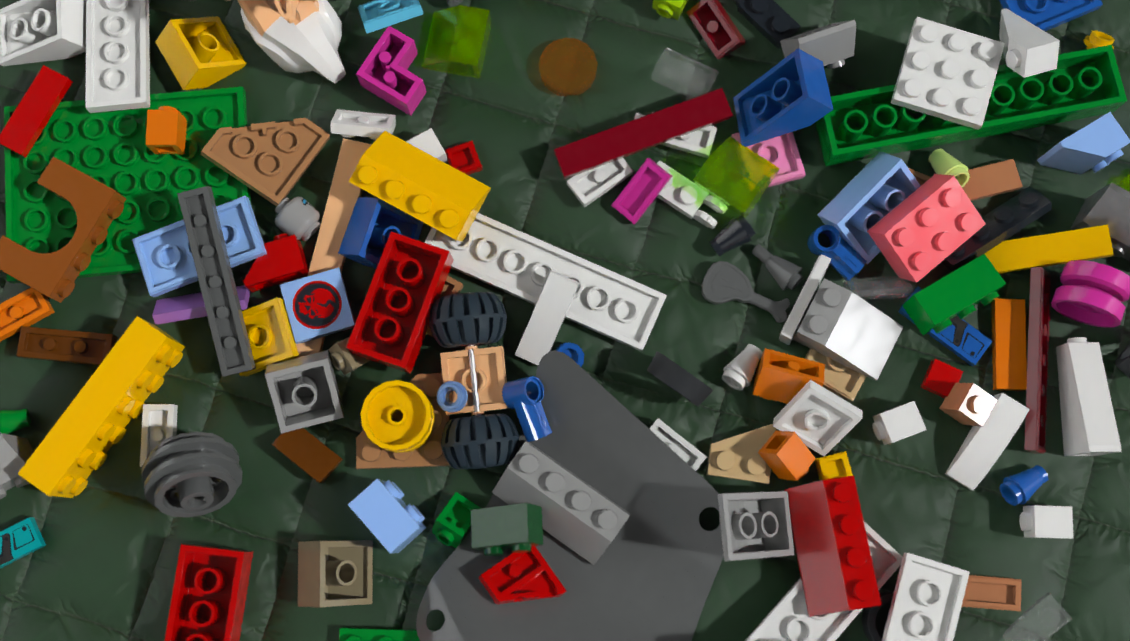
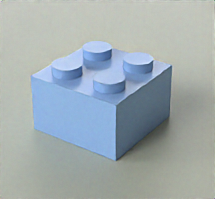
M377 478L352 500L348 506L390 554L399 553L426 529V526L422 523L426 518L416 506L404 503L401 498L405 494L393 481H383Z

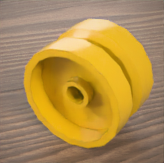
M394 380L384 382L372 389L363 402L361 421L362 428L372 442L386 451L400 454L413 452L426 443L433 432L435 414L434 407L423 391L412 383ZM400 411L403 413L401 421L394 422L392 420L396 418V412Z

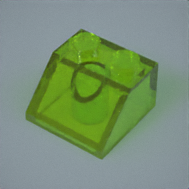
M458 5L435 11L422 67L424 69L480 79L491 28L490 10Z
M729 137L709 156L693 180L697 186L708 192V195L716 197L728 208L744 216L746 219L780 168L751 149L742 146L734 138Z

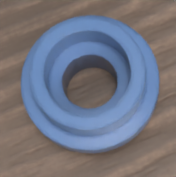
M457 381L445 382L437 391L438 405L446 412H458L467 403V390L464 385ZM452 391L457 393V400L454 403L449 399V394Z

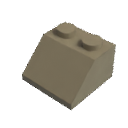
M373 540L298 542V607L372 604Z

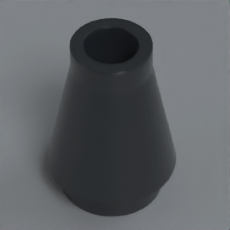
M740 215L737 218L733 217L709 244L720 257L724 253L750 242V238L756 233L744 216Z

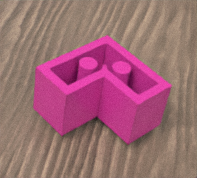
M388 26L356 73L361 87L410 116L427 93L423 79L407 70L418 54L414 40Z

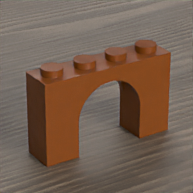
M53 156L37 183L72 204L77 215L75 234L66 246L58 251L45 254L33 252L2 236L0 239V270L61 303L64 298L72 293L75 287L74 282L80 272L89 266L91 255L97 245H100L106 239L107 229L112 221L121 215L126 198L116 190Z

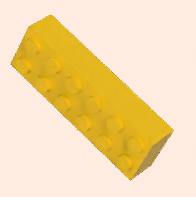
M136 316L18 474L48 496L73 498L79 495L88 484L87 478L92 471L100 468L106 461V453L113 444H117L126 433L125 427L131 419L138 417L142 413L143 404H145L144 402L151 393H155L164 382L163 376L169 368L175 367L180 362L183 356L182 351L186 346L157 326Z

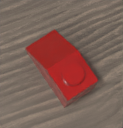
M280 234L273 237V241L265 243L264 246L267 254L256 258L244 279V285L251 292H256L308 276L309 268L302 243L297 239L296 235Z

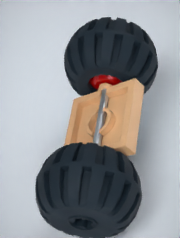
M470 292L440 297L434 302L430 313L429 326L434 339L441 347H465V350L440 353L443 383L457 381L464 385L468 393L465 407L458 412H446V415L470 412L471 415H475L451 419L446 423L443 430L441 448L445 459L454 469H481L509 464L518 451L519 434L510 416L502 413L481 415L484 414V411L509 408L502 397V389L507 382L503 346L478 349V346L500 341L506 329L507 314L504 305L499 297L491 292ZM455 391L449 394L451 402L454 403L457 400V393Z

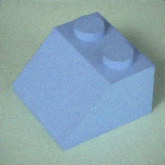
M1109 112L1060 141L1037 159V161L1043 166L1080 175L1090 169L1096 173L1124 155L1121 149L1130 143V139L1112 113Z

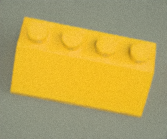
M384 131L363 153L349 180L350 183L458 241H463L491 189V187L387 131Z

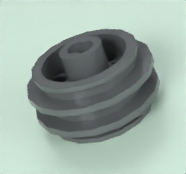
M191 432L168 438L154 447L141 467L145 498L152 506L157 507L161 513L172 517L188 518L216 511L231 501L242 483L243 472L239 465V453L232 444L213 433Z

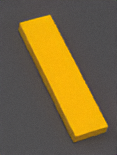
M1108 225L1006 240L984 253L998 273L1031 269V267L1065 264L1074 260L1085 261L1112 257L1114 255Z

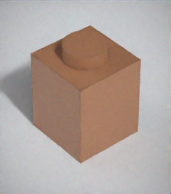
M955 383L948 397H945L939 409L962 425L983 427L997 399L974 383Z

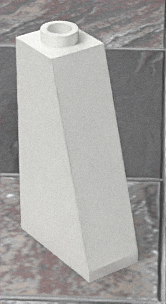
M1085 337L1068 338L1067 343L1056 347L1064 456H1098L1121 452V444L1099 342H1087Z

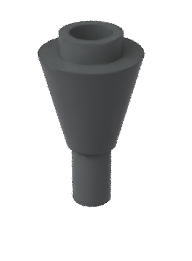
M760 244L753 249L752 254L765 264V267L782 291L788 288L793 290L802 281V267L776 255L773 256Z

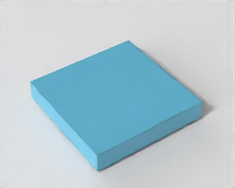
M374 0L358 7L367 34L424 14L418 0Z

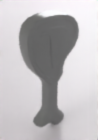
M718 261L708 269L701 286L702 296L707 302L714 305H721L730 301L750 303L770 312L777 323L787 320L785 310L790 305L788 298L782 301H773L755 293L748 277L739 268L728 262Z

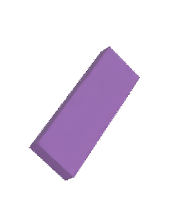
M245 285L236 286L241 310H246L250 297L249 289ZM202 292L157 300L152 314L155 324L207 316Z

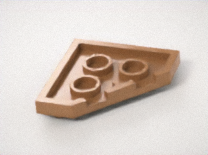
M306 117L275 123V121L256 123L240 128H232V126L223 127L216 131L202 149L201 155L275 206H278L327 143L330 134Z
M442 373L417 374L409 382L423 391L434 407L435 425L432 435L426 443L413 452L399 454L380 448L368 438L363 430L356 437V469L450 466L441 448L442 433L446 423L450 420V415H446V411L437 402V391L443 384ZM400 411L396 412V418L392 419L394 422L401 421L403 413Z

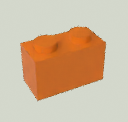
M765 348L755 374L753 395L788 404L809 380L823 387L825 364Z

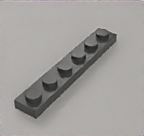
M205 186L177 193L222 377L256 369L212 188Z

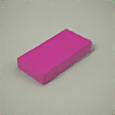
M647 158L611 206L633 224H636L673 176L652 159Z

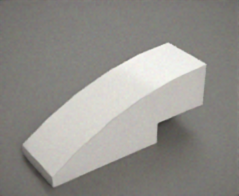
M1004 393L993 396L997 399V402L983 427L973 426L945 473V475L971 491H974L995 464L1030 410Z

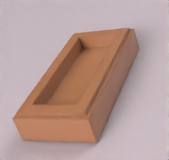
M1010 159L968 170L970 178L962 188L970 201H975L1018 190L1023 186L1015 161Z
M969 575L961 607L1021 612L1022 579Z

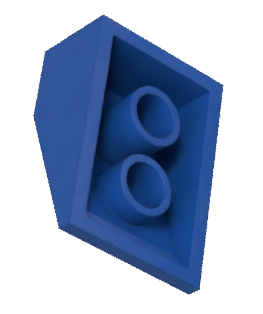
M799 48L733 97L741 145L745 147L811 126L834 110L823 61Z

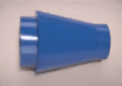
M1035 465L1031 469L1004 478L1003 483L999 487L1000 492L1009 504L1013 506L1023 505L1043 483L1048 481V474L1041 466Z

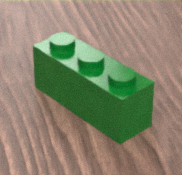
M983 254L915 293L902 306L923 336L932 330L938 334L953 324L951 319L958 316L962 320L976 311L974 307L976 304L981 302L983 306H986L1000 296L997 291L1006 282L987 256Z

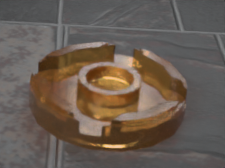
M562 38L553 41L544 49L540 56L539 72L541 80L549 91L559 96L582 94L591 87L596 78L597 60L593 50L586 43L576 38Z

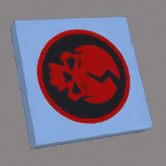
M339 267L280 284L296 344L354 328L355 319Z

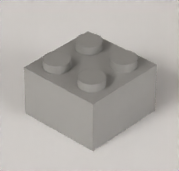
M328 350L266 366L265 377L281 433L344 418V408Z

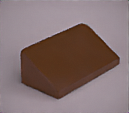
M305 428L282 433L272 443L281 453L322 484L343 460Z

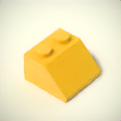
M219 16L171 19L155 41L183 90L207 88L246 65L245 60Z

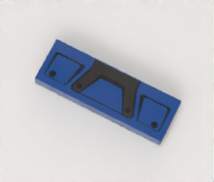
M917 286L906 301L922 289ZM901 306L898 312L913 322L906 310ZM958 316L951 319L953 324L942 332L936 334L932 330L927 333L970 366L976 365L992 343V340L963 319L960 320Z

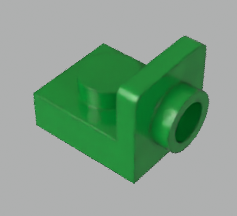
M455 492L436 519L432 533L442 544L457 548L471 527V510L481 509V507Z

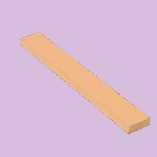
M343 138L308 276L338 267L342 273L346 257L338 254L357 198L361 197L363 189L350 183L349 180L363 153L372 144ZM325 336L296 344L299 357L322 352Z

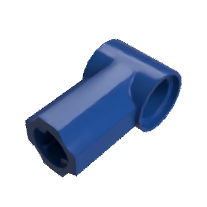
M823 225L808 237L807 244L810 251L815 255L821 256L822 254L831 258L829 265L846 281L851 280L867 262L841 238L840 232L832 225ZM820 233L829 237L830 246L828 248L819 244L818 235Z
M535 376L506 382L502 389L503 400L509 408L515 409L527 442L535 441L552 433L541 403L544 397L542 382Z

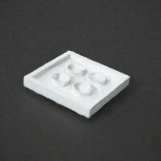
M917 17L913 23L891 103L979 130L983 125L1005 43Z

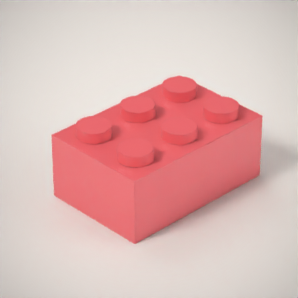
M934 174L867 232L899 278L918 282L986 223L955 176Z

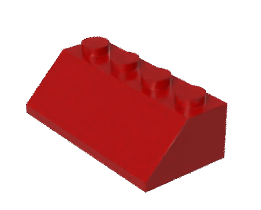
M854 475L826 479L784 489L783 491L788 492L792 536L808 616L812 617L882 605Z

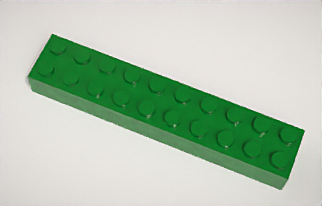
M1112 45L1059 54L1057 69L1025 78L1007 67L1006 64L999 65L983 125L979 130L892 104L891 99L895 85L831 96L834 110L816 121L815 124L825 166L873 158L880 151L887 154H895L1094 117L1109 112L1113 113L1127 102V97Z

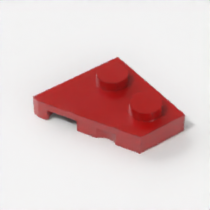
M531 546V552L512 553L478 577L496 605L560 597L566 592V589L536 546Z

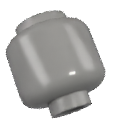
M286 197L275 209L278 213L275 225L289 236L295 234L298 240L307 241L321 226L318 222L320 213L303 197H295L292 200Z

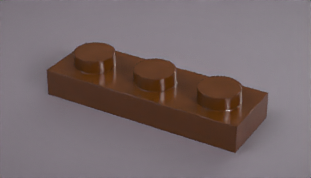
M21 326L16 356L25 359L100 365L115 346L117 336L113 334Z

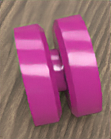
M1074 260L1065 263L1060 277V282L1064 286L1056 288L1051 302L1052 307L1065 317L1084 324L1098 327L1119 326L1125 312V306L1121 302H1125L1130 298V276L1116 268L1093 261Z

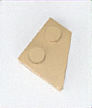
M773 424L710 444L706 475L769 484L771 468L758 454V451L776 431V428L773 427Z

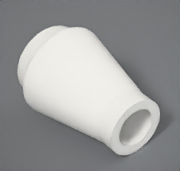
M748 344L739 355L724 367V374L722 375L724 382L739 391H742L744 387H748L763 352L755 345Z

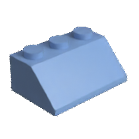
M880 151L826 205L818 216L825 225L834 226L840 232L841 238L867 261L866 264H868L880 250L867 231L921 185L901 158Z

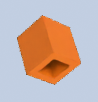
M160 106L158 110H147L145 145L154 154H185L187 119L179 110L171 106Z
M776 430L758 451V454L779 479L798 481L808 473L810 465L816 459L799 436L791 431Z

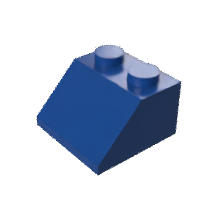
M358 197L338 254L362 265L377 269L390 232L392 231L418 240L424 222L380 198Z

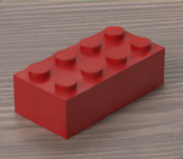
M391 231L346 349L354 355L411 374L429 327L434 302L440 298L454 261L450 251Z
M193 544L180 545L165 641H240L253 558L252 551Z

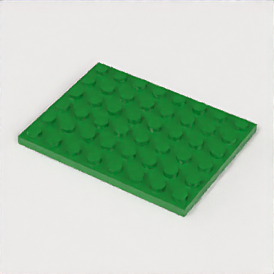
M243 86L150 94L149 108L89 113L85 108L86 100L60 102L26 158L4 147L6 237L33 252L45 254L60 250L70 242L77 227V215L72 204L37 183L53 156L116 190L126 198L121 215L112 221L107 229L106 239L103 243L97 245L91 255L89 266L84 271H81L77 278L142 272L132 239L183 220L177 193L210 186L216 207L243 196L248 197L251 203V189L201 155L202 149L219 128L231 126L232 128L247 127L246 91ZM17 106L4 107V127ZM160 106H171L182 113L187 119L185 154H154L145 145L147 110H158ZM254 259L245 263H254ZM7 274V282L11 284L23 283Z

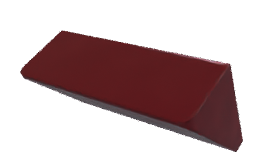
M700 0L686 12L718 60L746 43L718 0Z

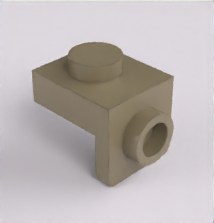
M350 337L337 342L328 349L331 353L330 359L337 370H341L344 376L370 361L369 359L354 355L346 349Z

